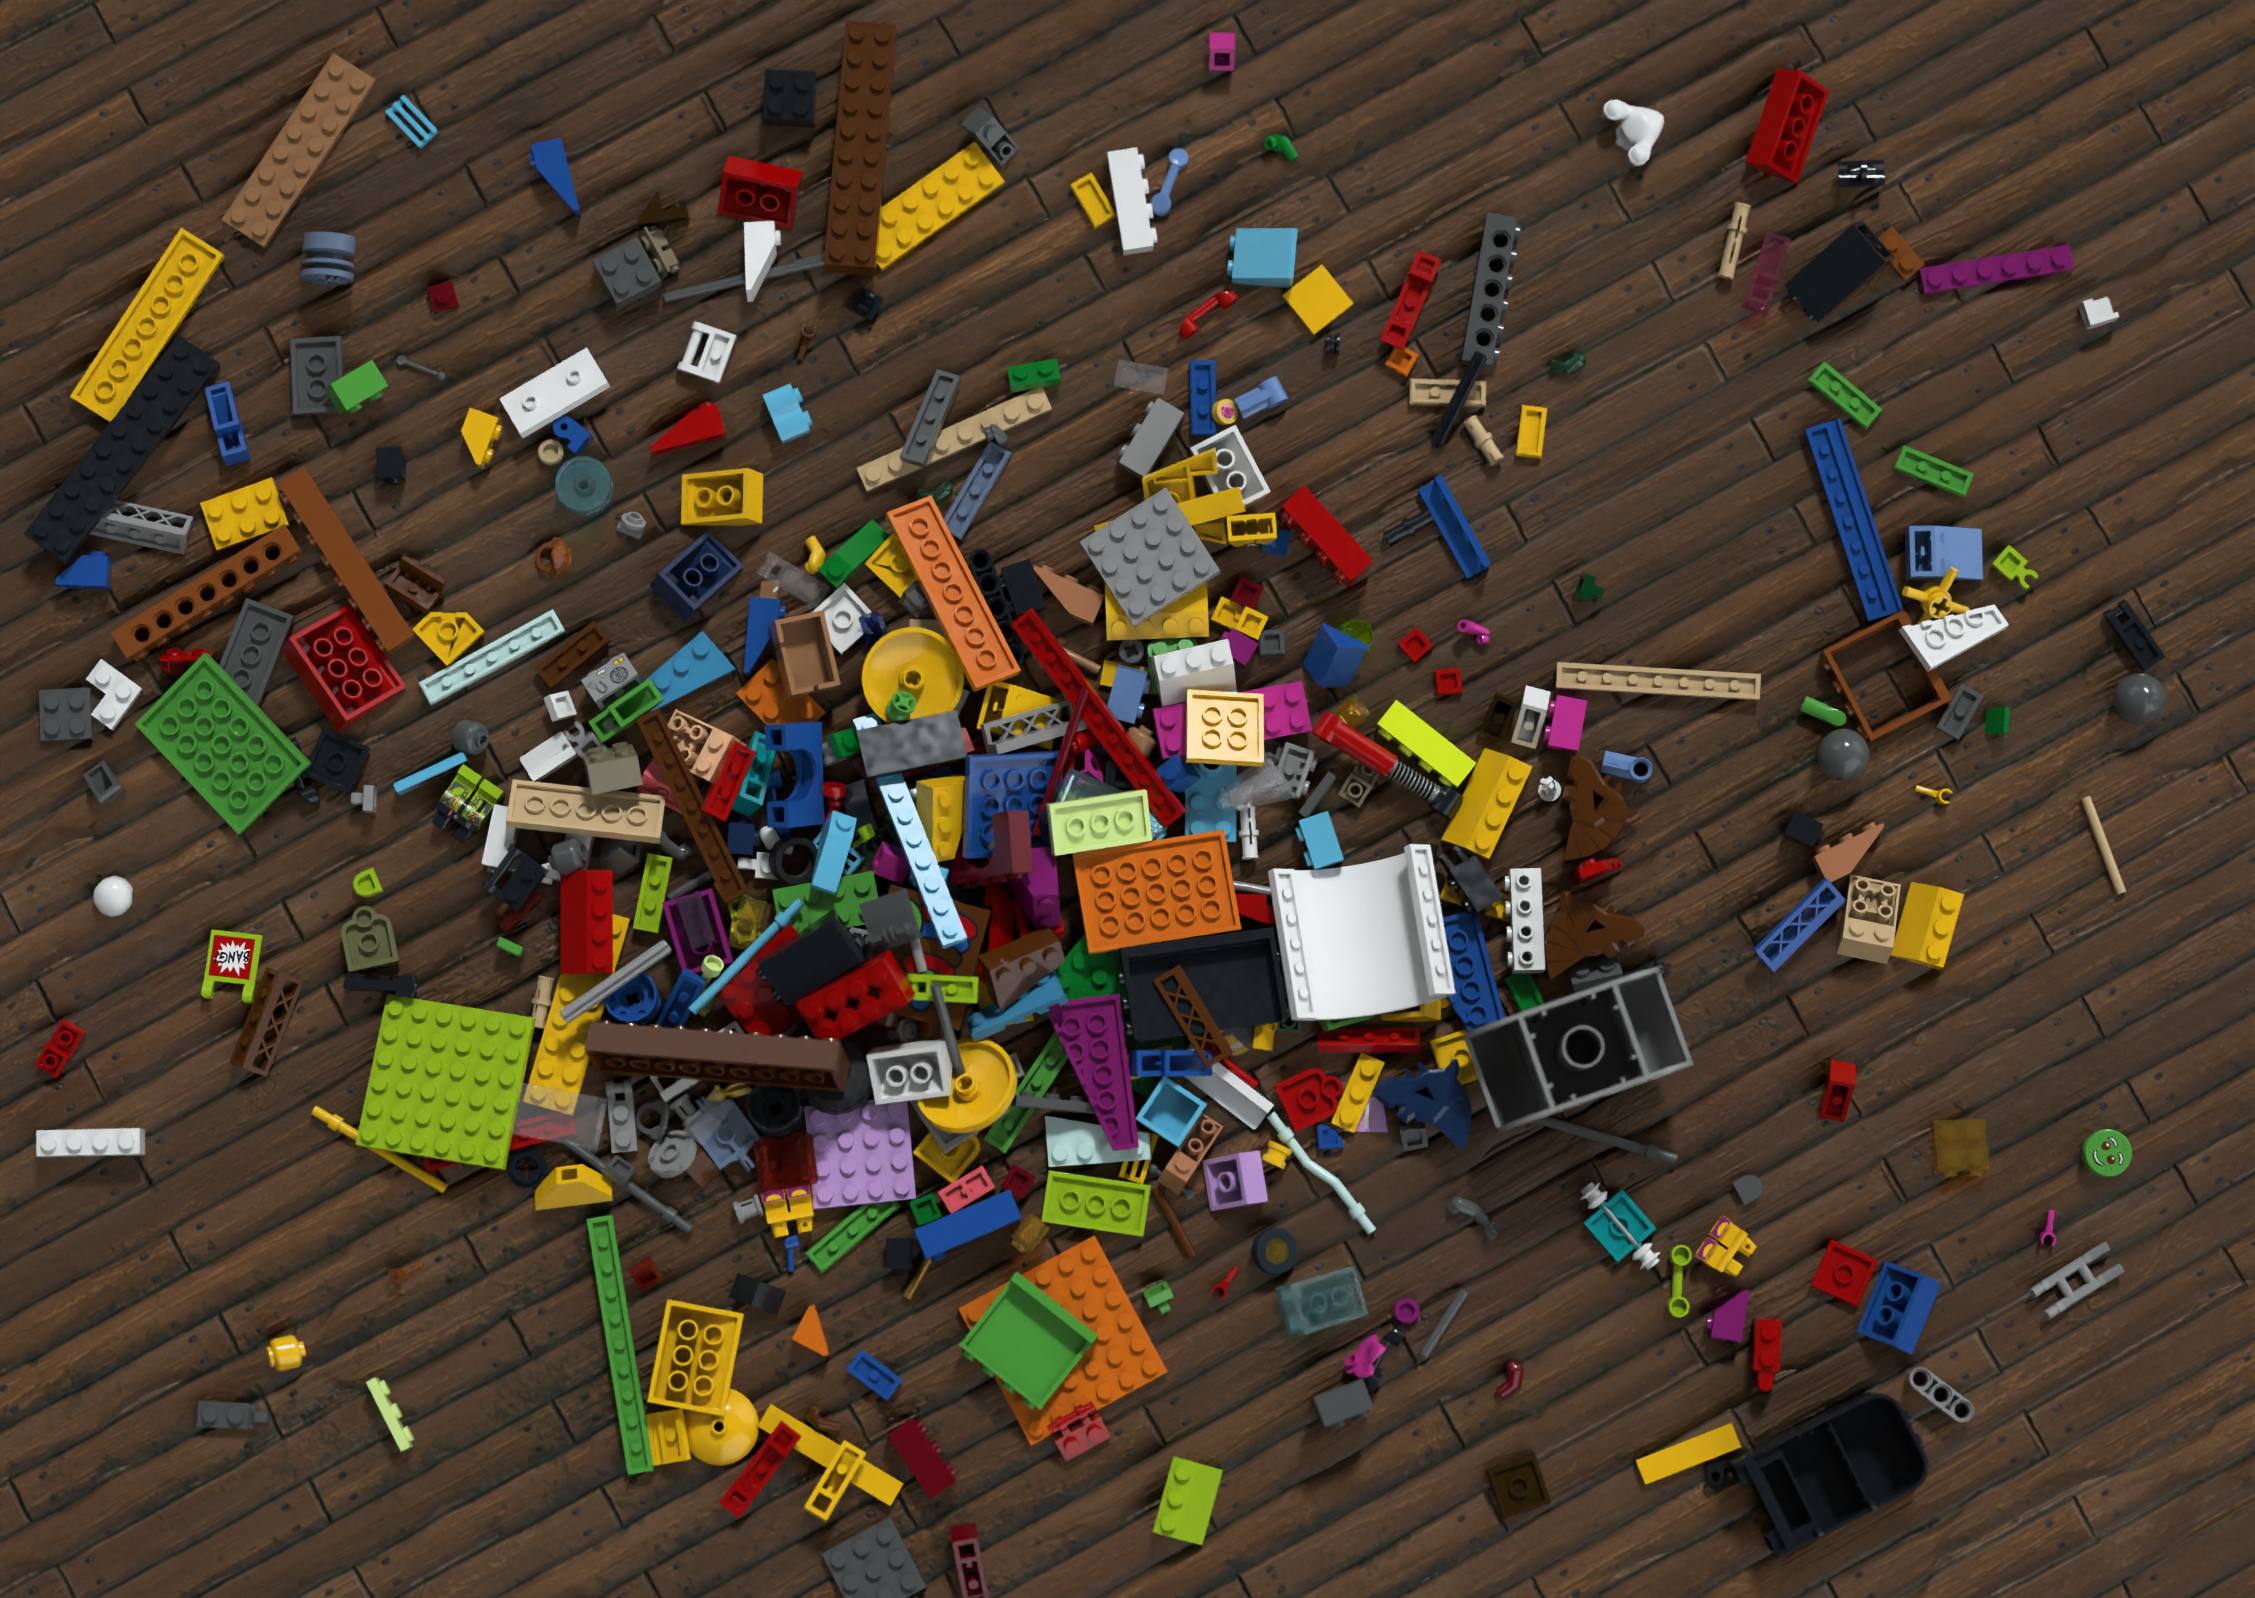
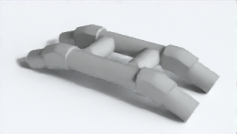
M2106 1242L2087 1251L2029 1289L2030 1296L2036 1298L2057 1284L2064 1295V1298L2043 1311L2045 1319L2050 1320L2094 1290L2124 1273V1269L2120 1264L2106 1270L2097 1277H2094L2089 1270L2087 1264L2110 1251V1247ZM2078 1270L2086 1284L2073 1291L2065 1278Z

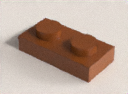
M1892 226L1878 237L1895 257L1889 265L1904 282L1925 265Z

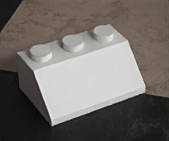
M1236 425L1190 448L1191 456L1216 448L1218 474L1202 475L1211 494L1240 487L1245 509L1271 493Z
M1228 639L1150 657L1162 707L1185 702L1187 689L1223 692L1237 689L1234 662Z
M945 1038L873 1047L866 1055L876 1105L951 1095L952 1060Z

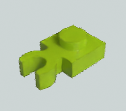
M2010 545L1991 564L2007 580L2011 581L2016 577L2019 586L2024 590L2030 587L2024 580L2025 576H2030L2034 580L2039 577L2035 571L2024 568L2028 561Z

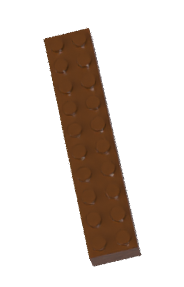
M846 21L824 256V268L827 273L876 276L897 42V28L893 24Z
M605 1020L599 1023L590 1022L584 1049L596 1072L845 1092L850 1062L840 1041L832 1038H824L823 1040H815L807 1036L789 1038L782 1034L764 1036L757 1032L738 1034L731 1030L713 1032L706 1028L688 1030L681 1026L663 1028L656 1024H651L648 1027L638 1026L630 1022L624 1023V1025L613 1024Z

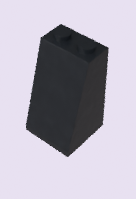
M1861 220L1847 228L1785 284L1788 287L1787 293L1794 301L1801 302L1805 307L1803 311L1809 319L1821 322L1892 262L1895 257L1864 221Z
M833 909L757 960L759 966L757 972L764 982L769 980L774 988L771 992L779 1003L783 1001L788 1007L863 962L865 956L857 940L836 910Z

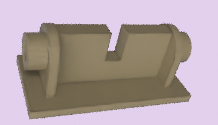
M656 225L648 229L644 227L637 237L660 279L663 280L669 271L671 274L677 272L680 269L678 267L680 263L671 248L662 251L661 248L668 245L662 230L657 228Z

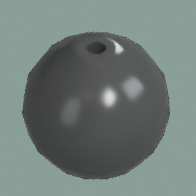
M2146 673L2132 674L2122 679L2117 685L2114 693V706L2117 714L2126 722L2133 725L2150 724L2156 721L2164 712L2166 692L2164 686L2155 677Z
M1839 729L1830 732L1822 739L1817 749V761L1822 772L1835 781L1846 782L1858 778L1865 771L1870 761V750L1865 739L1856 731Z

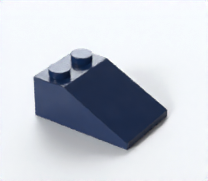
M708 530L659 572L650 587L686 622L721 590L744 565Z

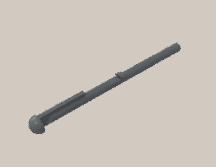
M825 253L770 268L764 280L824 266ZM742 273L739 276L663 293L664 299L667 303L745 285L746 277L745 273Z

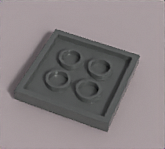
M892 1518L822 1553L844 1598H907L927 1587Z

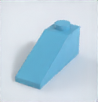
M834 810L831 812L822 827L811 888L831 895L836 894L853 840L857 818Z

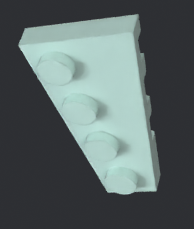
M1045 1116L1049 1167L1152 1160L1149 1133L1137 1132L1139 1148L1113 1151L1101 1125Z

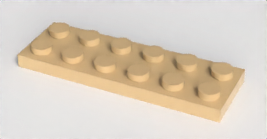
M513 779L506 827L660 844L666 796L623 791H610L592 795L590 788Z

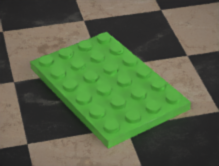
M204 653L135 723L140 731L238 835L242 834L311 764L208 653Z

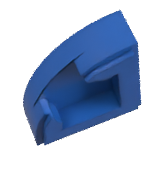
M1316 1124L1318 1150L1344 1148L1342 1138L1334 1129L1327 1125Z

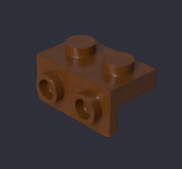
M403 555L400 558L399 566L385 582L384 589L427 615L443 594L446 581L438 573L431 572L423 567L417 560Z

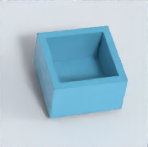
M1163 1076L1135 1120L1179 1148L1207 1104L1166 1076Z

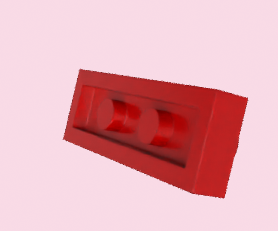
M730 741L701 807V811L720 821H726L756 751L736 741Z

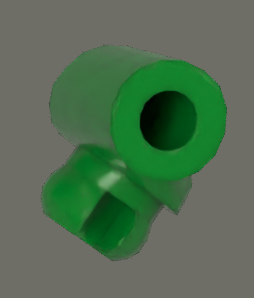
M1271 134L1264 139L1263 144L1266 149L1282 152L1289 163L1299 158V154L1288 137Z

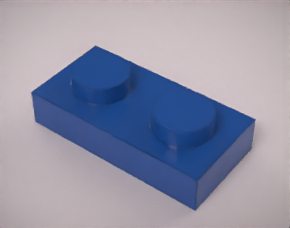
M862 1349L846 1369L887 1401L903 1381V1379Z

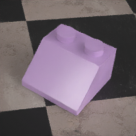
M1260 1150L1202 1160L1210 1211L1268 1202Z

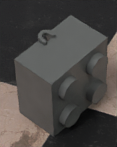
M638 237L592 260L593 269L616 311L633 302L636 304L642 302L645 296L661 288L662 281Z

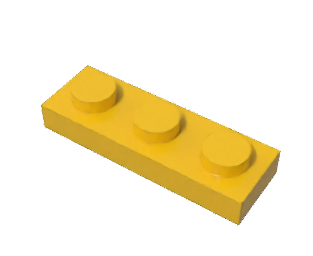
M1361 1052L1331 1124L1355 1133L1385 1062Z

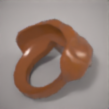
M553 537L550 542L544 543L537 550L535 556L536 564L541 571L549 573L551 579L557 578L571 567L573 552L563 539ZM546 548H553L551 557L554 565L550 567H545L541 562V554Z

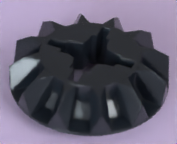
M530 1147L514 1151L506 1165V1172L510 1181L514 1185L525 1189L538 1186L545 1179L548 1170L546 1158L543 1154ZM527 1157L530 1165L538 1167V1169L529 1172L528 1179H526L524 1171L516 1169V1167L525 1165Z

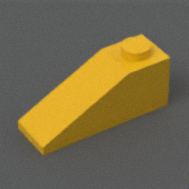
M844 1440L804 1506V1511L826 1523L866 1453Z

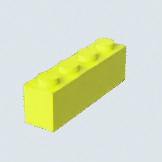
M1397 700L1376 725L1379 728V735L1389 742L1393 739L1399 744L1398 749L1407 757L1413 755L1419 760L1418 765L1428 773L1433 771L1439 776L1438 781L1450 788L1457 789L1476 765L1475 761Z

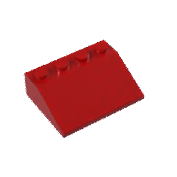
M350 604L292 635L281 648V651L337 732L359 721L407 687Z

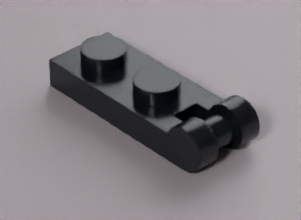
M2125 599L2118 602L2117 607L2113 610L2108 609L2103 613L2106 622L2113 628L2143 672L2166 657ZM2124 614L2128 621L2121 624L2118 618Z

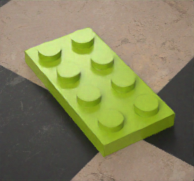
M1049 1171L1041 1222L1143 1237L1151 1185Z

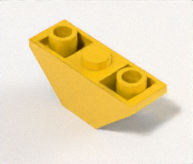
M583 1164L556 1167L535 1188L536 1210L613 1201L612 1180Z

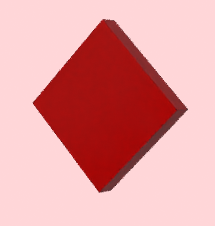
M1830 1239L1810 1287L1858 1307L1878 1260Z

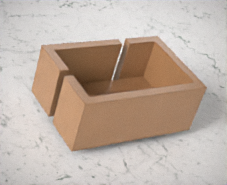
M824 610L774 620L769 624L773 645L779 646L775 654L786 699L806 695L811 692L815 693L834 689L841 685Z

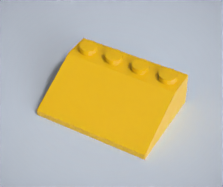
M1207 582L1136 627L1132 625L1105 583L1107 641L1209 637Z
M667 1299L647 1402L724 1416L744 1314Z

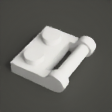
M694 321L691 328L693 333L682 362L679 361L677 370L720 384L737 336ZM702 335H709L698 367L693 366L692 362Z

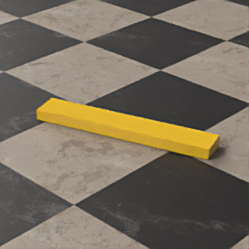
M1240 487L1177 503L1191 526L1246 512ZM1110 522L1095 525V532Z
M770 1404L758 1427L771 1434L782 1420L802 1436L794 1449L828 1468L841 1445ZM864 1459L850 1481L891 1506L904 1484Z

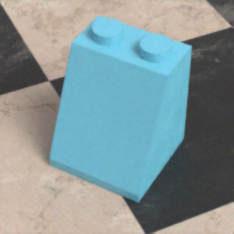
M1236 228V236L1231 235L1229 251H1234L1233 261L1228 260L1227 275L1232 276L1231 283L1292 288L1298 229Z

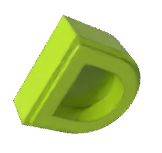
M373 867L359 873L354 878L353 888L361 897L369 898L384 892Z

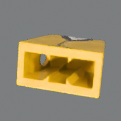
M1275 513L1227 516L1228 542L1234 547L1271 544L1277 539Z

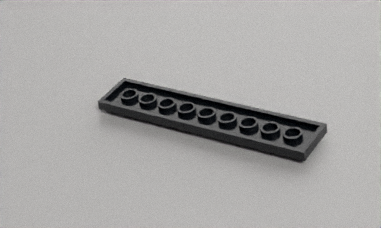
M178 335L30 524L24 535L58 560L67 564L221 366L220 363Z

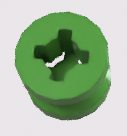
M897 691L887 703L885 712L894 722L905 721L914 711L916 700L907 691Z

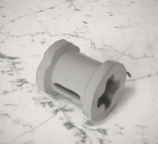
M687 1093L669 1106L682 1119L684 1127L693 1123L703 1114L689 1101L690 1096Z
M758 1194L740 1203L737 1201L733 1202L740 1224L744 1223L745 1219L757 1215H765Z

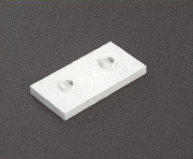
M585 348L499 399L521 437L524 438L610 388V385L589 350Z

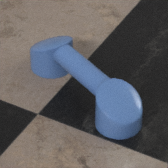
M1173 149L1169 153L1170 167L1160 193L1153 196L1151 200L1153 213L1157 216H1164L1171 209L1169 195L1177 174L1189 162L1188 153L1184 149Z

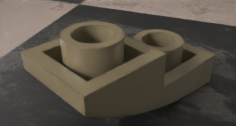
M1358 762L1338 795L1360 808L1380 775Z

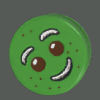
M2112 1129L2096 1131L2086 1138L2082 1146L2081 1156L2085 1167L2092 1174L2099 1177H2112L2121 1174L2129 1166L2132 1158V1149L2128 1139L2122 1133Z

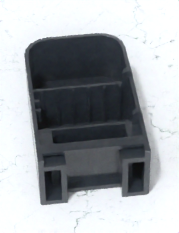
M1874 1392L1859 1394L1726 1461L1738 1485L1744 1487L1751 1483L1771 1523V1526L1760 1532L1772 1555L1780 1558L1916 1490L1923 1484L1928 1475L1929 1467L1923 1450L1925 1445L1918 1433L1915 1434L1911 1426L1913 1420L1907 1410H1903L1897 1400L1888 1395Z

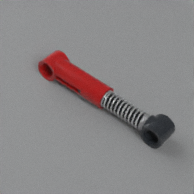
M1324 710L1311 732L1320 740L1335 746L1384 778L1386 776L1389 778L1393 777L1392 780L1396 779V783L1400 782V785L1404 784V787L1407 786L1408 790L1411 788V792L1415 791V795L1419 793V797L1423 796V799L1429 802V807L1433 811L1447 819L1452 818L1464 798L1450 787L1443 784L1441 786L1436 785V783L1433 784L1432 781H1429L1428 778L1425 779V776L1421 777V774H1417V771L1414 772L1409 766L1402 765V762H1398V756L1351 728L1342 719Z

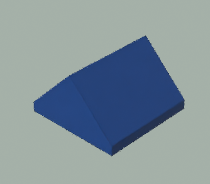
M1323 623L1303 665L1318 687H1349L1368 645Z

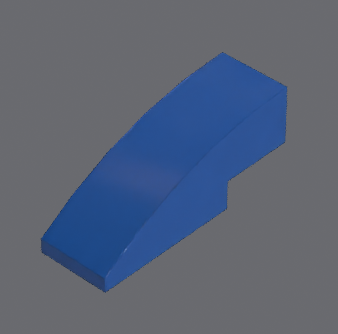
M227 381L206 387L205 392L224 462L227 466L250 460L251 456L230 382Z
M1129 1050L1130 1076H1212V1066L1206 1069L1195 1050ZM1203 1050L1208 1061L1211 1060L1212 1050Z

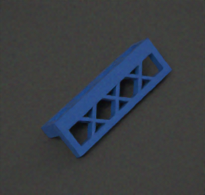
M1442 475L1436 477L1432 483L1420 488L1417 492L1431 513L1437 528L1466 580L1489 568L1491 563Z
M1824 878L1753 949L1759 957L1758 961L1764 967L1775 972L1846 901L1828 879ZM1825 888H1827V890L1819 897V894H1820ZM1805 908H1808V909L1801 915V912H1802ZM1787 926H1790V927L1783 933V930H1784ZM1769 944H1772L1764 953L1762 952Z

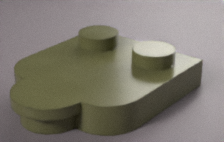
M369 906L357 908L353 913L352 920L346 922L341 929L348 972L352 974L400 963L393 924L390 919L383 914H377Z

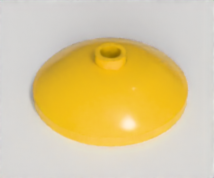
M729 1388L724 1416L688 1409L684 1412L689 1450L695 1457L711 1465L735 1463L744 1458L757 1441L759 1419L756 1409L747 1397L736 1390ZM718 1421L724 1424V1429L721 1432L716 1431L714 1428L715 1423Z

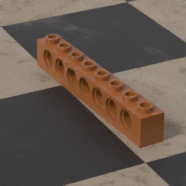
M283 524L112 631L111 635L129 661H140L148 656L150 649L155 646L160 648L169 643V637L177 632L183 634L192 628L191 624L198 619L203 621L214 614L213 610L221 605L226 607L236 600V595L241 592L246 594L257 587L256 583L260 580L273 578L279 573L278 569L284 565L291 566L301 559L300 555L304 554L289 528ZM273 548H278L280 550L279 557L276 560H269V551ZM251 562H257L258 570L253 574H248L246 571L247 565ZM230 575L236 576V584L233 587H225V579ZM207 589H214V598L210 601H204V592ZM188 602L192 603V612L187 615L182 614V606ZM165 616H170V626L161 628L160 620ZM149 630L150 636L148 640L139 642L138 634L140 631Z

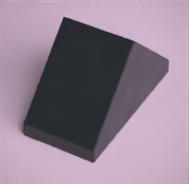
M737 1273L729 1298L777 1315L786 1291Z

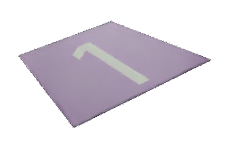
M1370 1097L1355 1132H1388L1384 1104L1375 1097Z

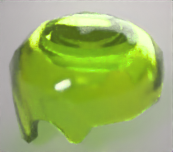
M1351 619L1343 622L1337 630L1368 645L1365 654L1370 651L1375 637L1368 623L1363 620Z

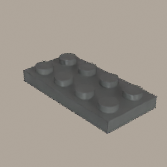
M246 598L219 666L259 707L295 617Z

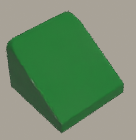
M2009 707L1987 709L1986 734L2003 736L2009 731Z

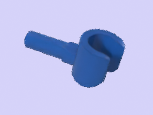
M797 1234L785 1238L787 1271L790 1272L794 1271L793 1249L800 1248Z

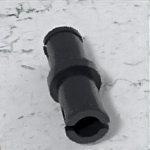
M1428 508L1409 519H1402V523L1383 532V535L1391 547L1408 536H1415V532L1435 521Z

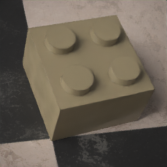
M619 742L613 744L612 748L602 750V747L588 749L587 753L582 754L587 784L592 795L643 785L638 757L632 744Z

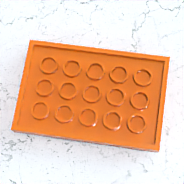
M1224 830L1072 853L1089 955L1117 951L1120 948L1241 931Z

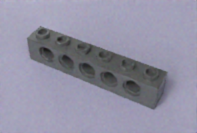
M1487 212L1461 365L1468 366L1476 351L1487 356L1483 366L1484 369H1491L1492 363L1498 362L1500 348H1495L1496 339L1502 338L1504 324L1499 323L1501 314H1506L1508 299H1504L1505 289L1510 290L1512 275L1508 274L1509 264L1514 265L1517 251L1512 249L1513 240L1518 241L1521 228L1520 225H1516L1517 217ZM1502 237L1506 240L1507 245L1503 248L1496 247L1493 239ZM1494 261L1499 262L1502 265V270L1500 272H1493L1490 270L1489 264ZM1494 286L1498 290V295L1495 297L1488 296L1485 293V288ZM1486 310L1493 313L1494 319L1489 322L1484 321L1480 313ZM1479 335H1485L1489 338L1490 344L1480 346L1476 338Z

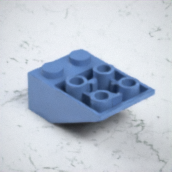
M1909 526L1905 530L1906 581L1943 580L1950 567H1954L1959 571L1955 580H1983L1982 529L1947 526Z

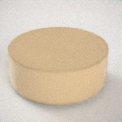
M548 439L540 444L538 455L544 464L554 466L562 461L564 449L558 441Z

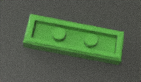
M1825 361L1807 381L1864 430L1882 411L1878 405Z
M1905 445L1902 446L1893 468L1897 472L1962 498L1966 496L1974 473Z

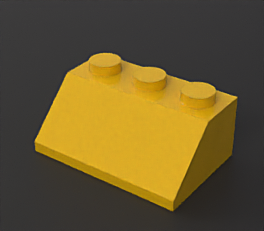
M1910 882L1890 956L1937 970L1942 969L1964 894L1938 886Z

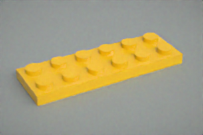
M976 142L970 144L882 207L877 265L881 270H884L1005 184V181Z

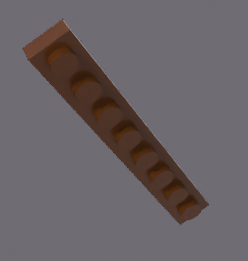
M658 708L637 718L636 721L725 903L749 893L713 817L701 811L704 799L660 709Z

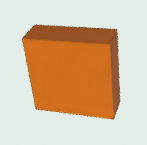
M1394 347L1384 366L1407 378L1419 354L1404 347L1403 351Z

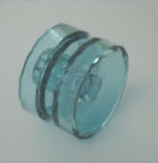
M577 456L566 461L559 468L555 478V490L560 501L571 513L578 516H594L601 513L610 504L614 495V484L608 470L599 460L589 456ZM585 482H588V487L586 489L579 488L580 486H584Z

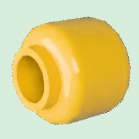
M293 1335L272 1339L269 1347H266L270 1367H275L279 1372L299 1367L302 1357L306 1356L303 1341L298 1342Z

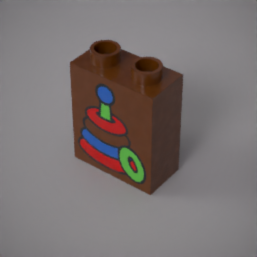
M890 885L888 894L903 889L907 890L922 936L920 943L928 970L917 973L910 942L887 949L892 953L906 979L907 973L975 977L979 964L978 956L982 953L992 910L952 900L967 936V941L942 949L920 892L897 885ZM873 950L871 959L884 953L887 950L878 953H874ZM919 982V992L926 993V982ZM911 1000L908 1004L873 1021L876 1024L897 1028L900 1016L920 1021L917 1034L934 1039L945 1038L934 1001ZM945 1002L953 1029L960 1031L963 1026L968 1003Z

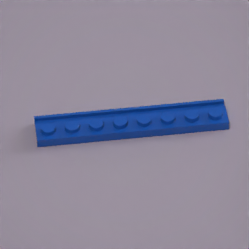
M1841 419L1805 429L1804 433L1867 622L1902 611L1903 607Z

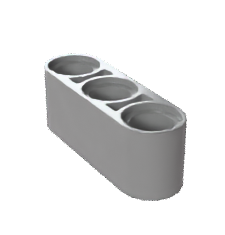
M1915 1367L1908 1371L1906 1375L1907 1385L1951 1420L1966 1422L1972 1418L1974 1408L1970 1401L1928 1369ZM1918 1371L1922 1372L1925 1376V1382L1922 1386H1917L1913 1382V1376ZM1939 1387L1943 1388L1946 1393V1397L1942 1402H1938L1934 1398V1391ZM1959 1403L1964 1404L1967 1409L1965 1416L1962 1418L1957 1417L1954 1412L1955 1406Z

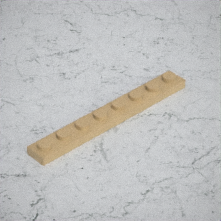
M1043 388L1033 389L941 430L925 467L986 440L983 429L990 427V424H996L1003 431H1007L1052 411ZM900 448L858 467L857 471L866 491L870 492L923 467L901 461L899 456L903 448Z
M1557 662L1555 689L1760 700L1761 674Z

